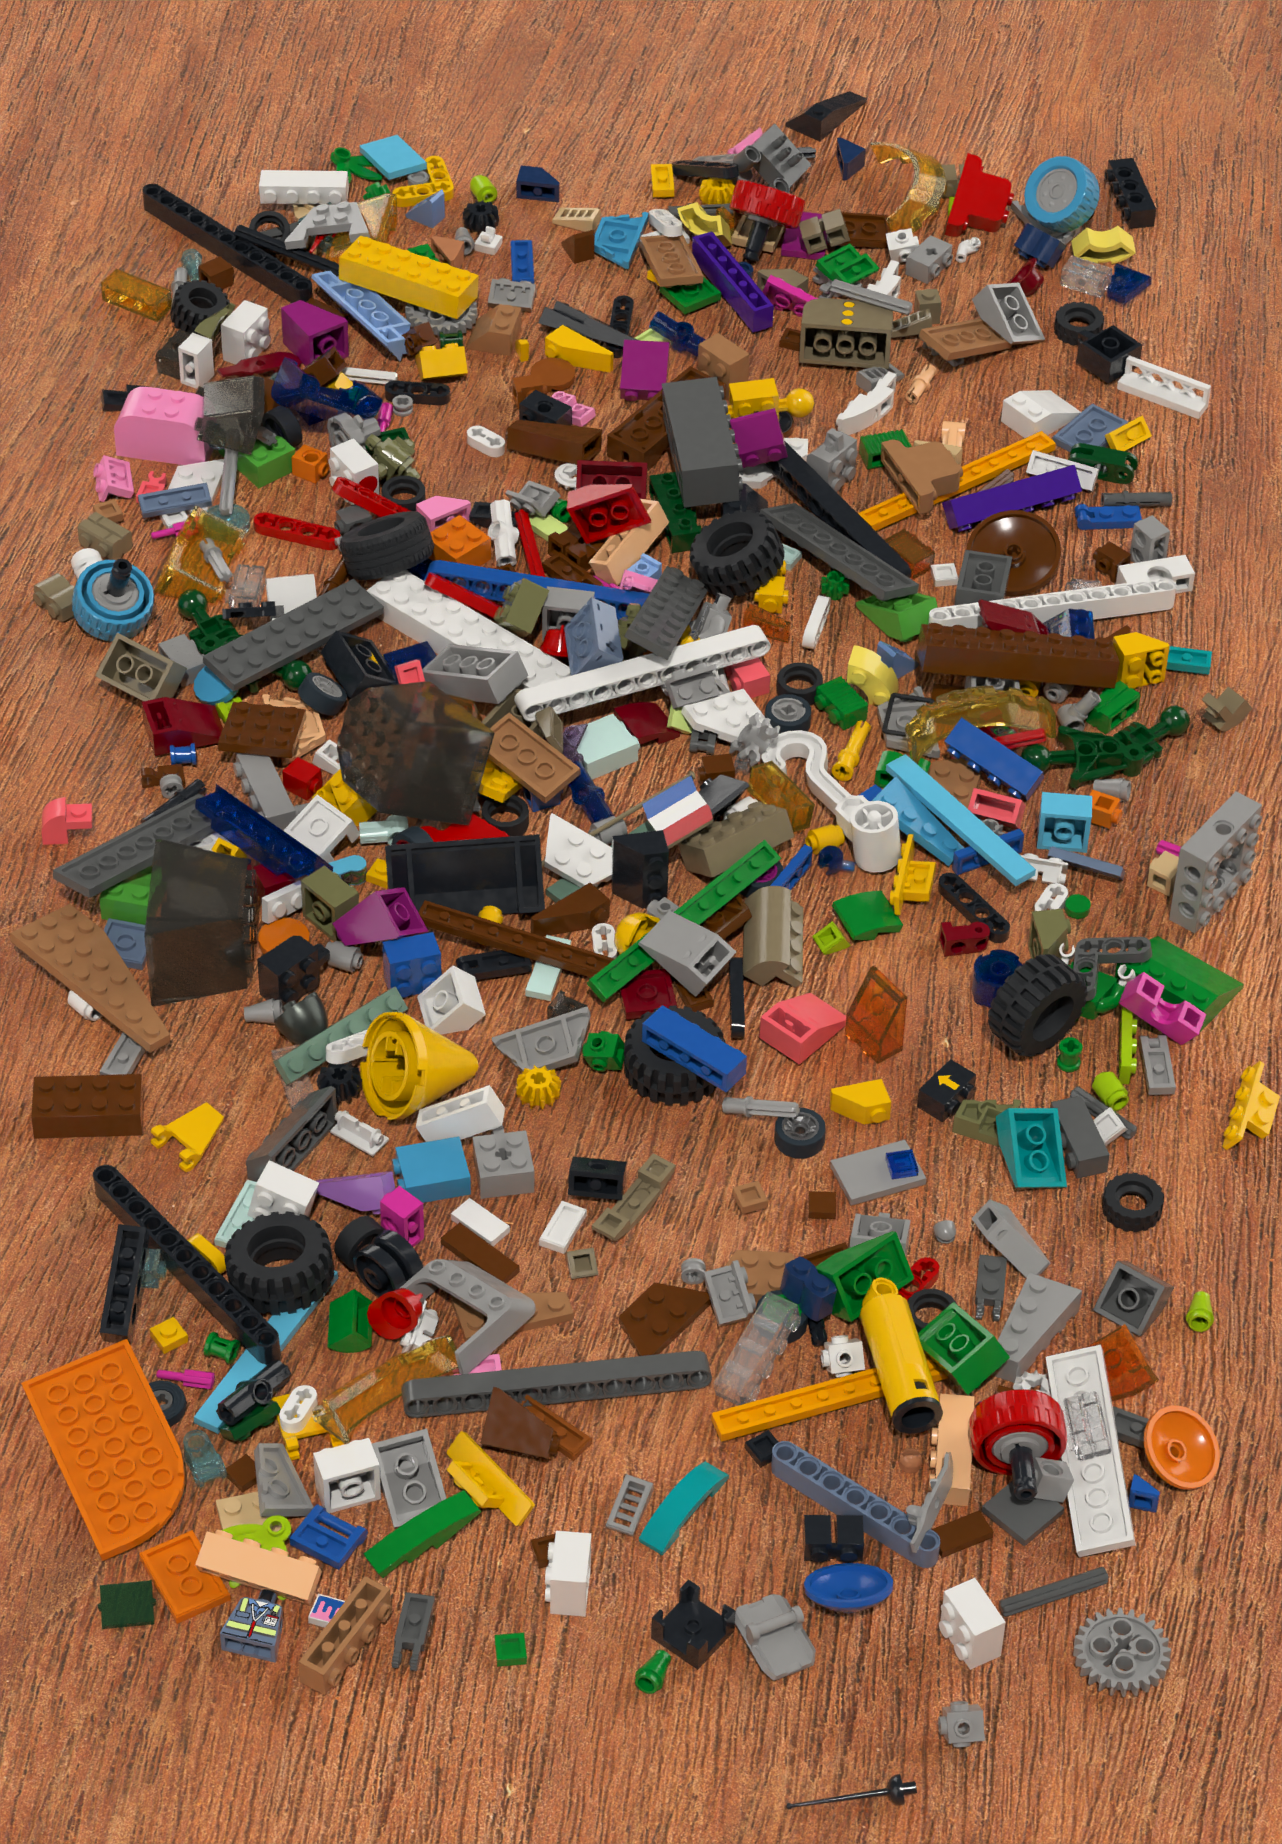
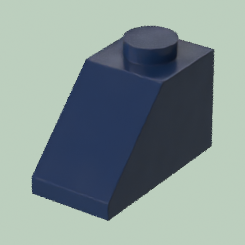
M521 165L516 180V198L559 203L560 182L542 167Z

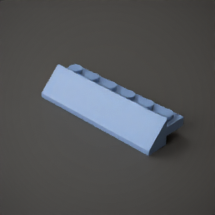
M331 271L312 274L311 278L333 301L401 362L402 354H407L404 345L405 338L402 334L410 330L411 323L375 291L340 280L339 276L337 277Z

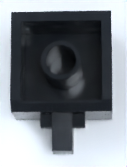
M1114 325L1096 335L1085 329L1078 333L1077 344L1079 345L1076 362L1107 384L1124 375L1126 359L1129 356L1141 359L1142 344Z
M293 935L257 959L260 995L266 1000L271 998L281 1000L284 1006L288 1002L297 1001L307 993L314 991L320 985L319 968L330 959V951L320 943L315 946L311 945L302 936Z

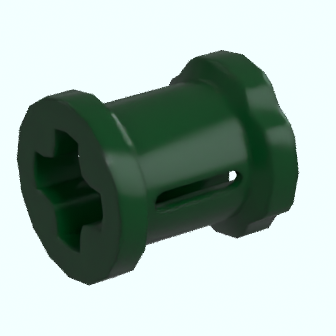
M458 330L457 333L447 334L439 332L440 349L445 347L444 345L458 343V347L463 346L462 331Z

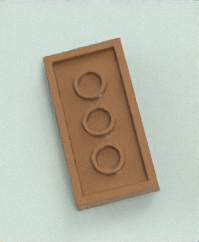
M683 234L677 237H667L664 235L640 237L639 245L660 287L671 288L675 285L693 286L703 283L704 275Z
M981 318L921 329L919 338L926 342L928 347L933 348L947 361L1010 349L1012 346Z
M510 713L506 714L474 741V748L544 803H547L581 774L580 767Z

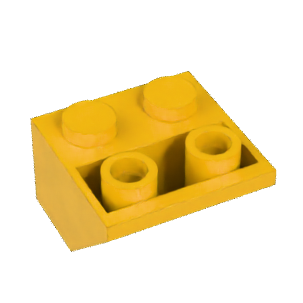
M458 343L444 345L445 347H442V349H436V346L422 347V350L415 356L420 380L465 376L468 370L464 346L458 347Z
M1138 632L1113 637V644L1120 661L1116 682L1121 681L1128 685L1129 689L1165 681L1170 648L1168 643Z
M344 765L312 797L314 798L316 795H319L352 819L356 826H359V822H367L380 809L367 776L347 765Z

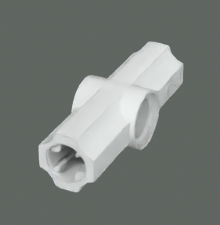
M505 499L495 500L490 504L492 523L488 529V536L494 541L497 566L500 567L509 563L514 566L517 563L515 544L519 537V530L512 525L510 502Z

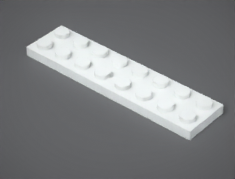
M1096 1345L1047 1356L1046 1363L1052 1398L1061 1406L1066 1424L1067 1445L1062 1455V1461L1067 1462L1074 1478V1482L1067 1495L1076 1552L1079 1557L1135 1546L1136 1542L1102 1346Z

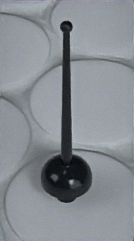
M896 1774L889 1779L887 1788L795 1804L787 1803L786 1808L792 1809V1807L888 1795L890 1800L896 1805H905L904 1795L917 1793L916 1782L902 1783L901 1775Z

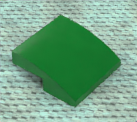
M851 244L818 259L815 264L830 280L834 281L836 279L850 284H854L878 272L880 269L867 253L860 255Z
M882 891L853 894L836 900L832 904V907L853 940H875L878 933H899L903 927V923L895 915L894 909Z

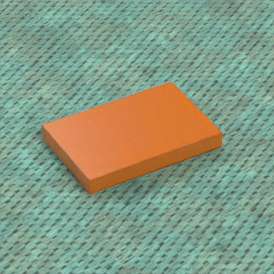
M193 1530L139 1553L140 1561L177 1624L231 1600L230 1593L220 1577L197 1569L195 1564L202 1545Z

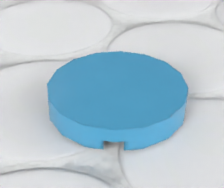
M207 666L201 669L194 680V692L197 698L204 704L215 706L216 703H226L238 692V690L233 692Z

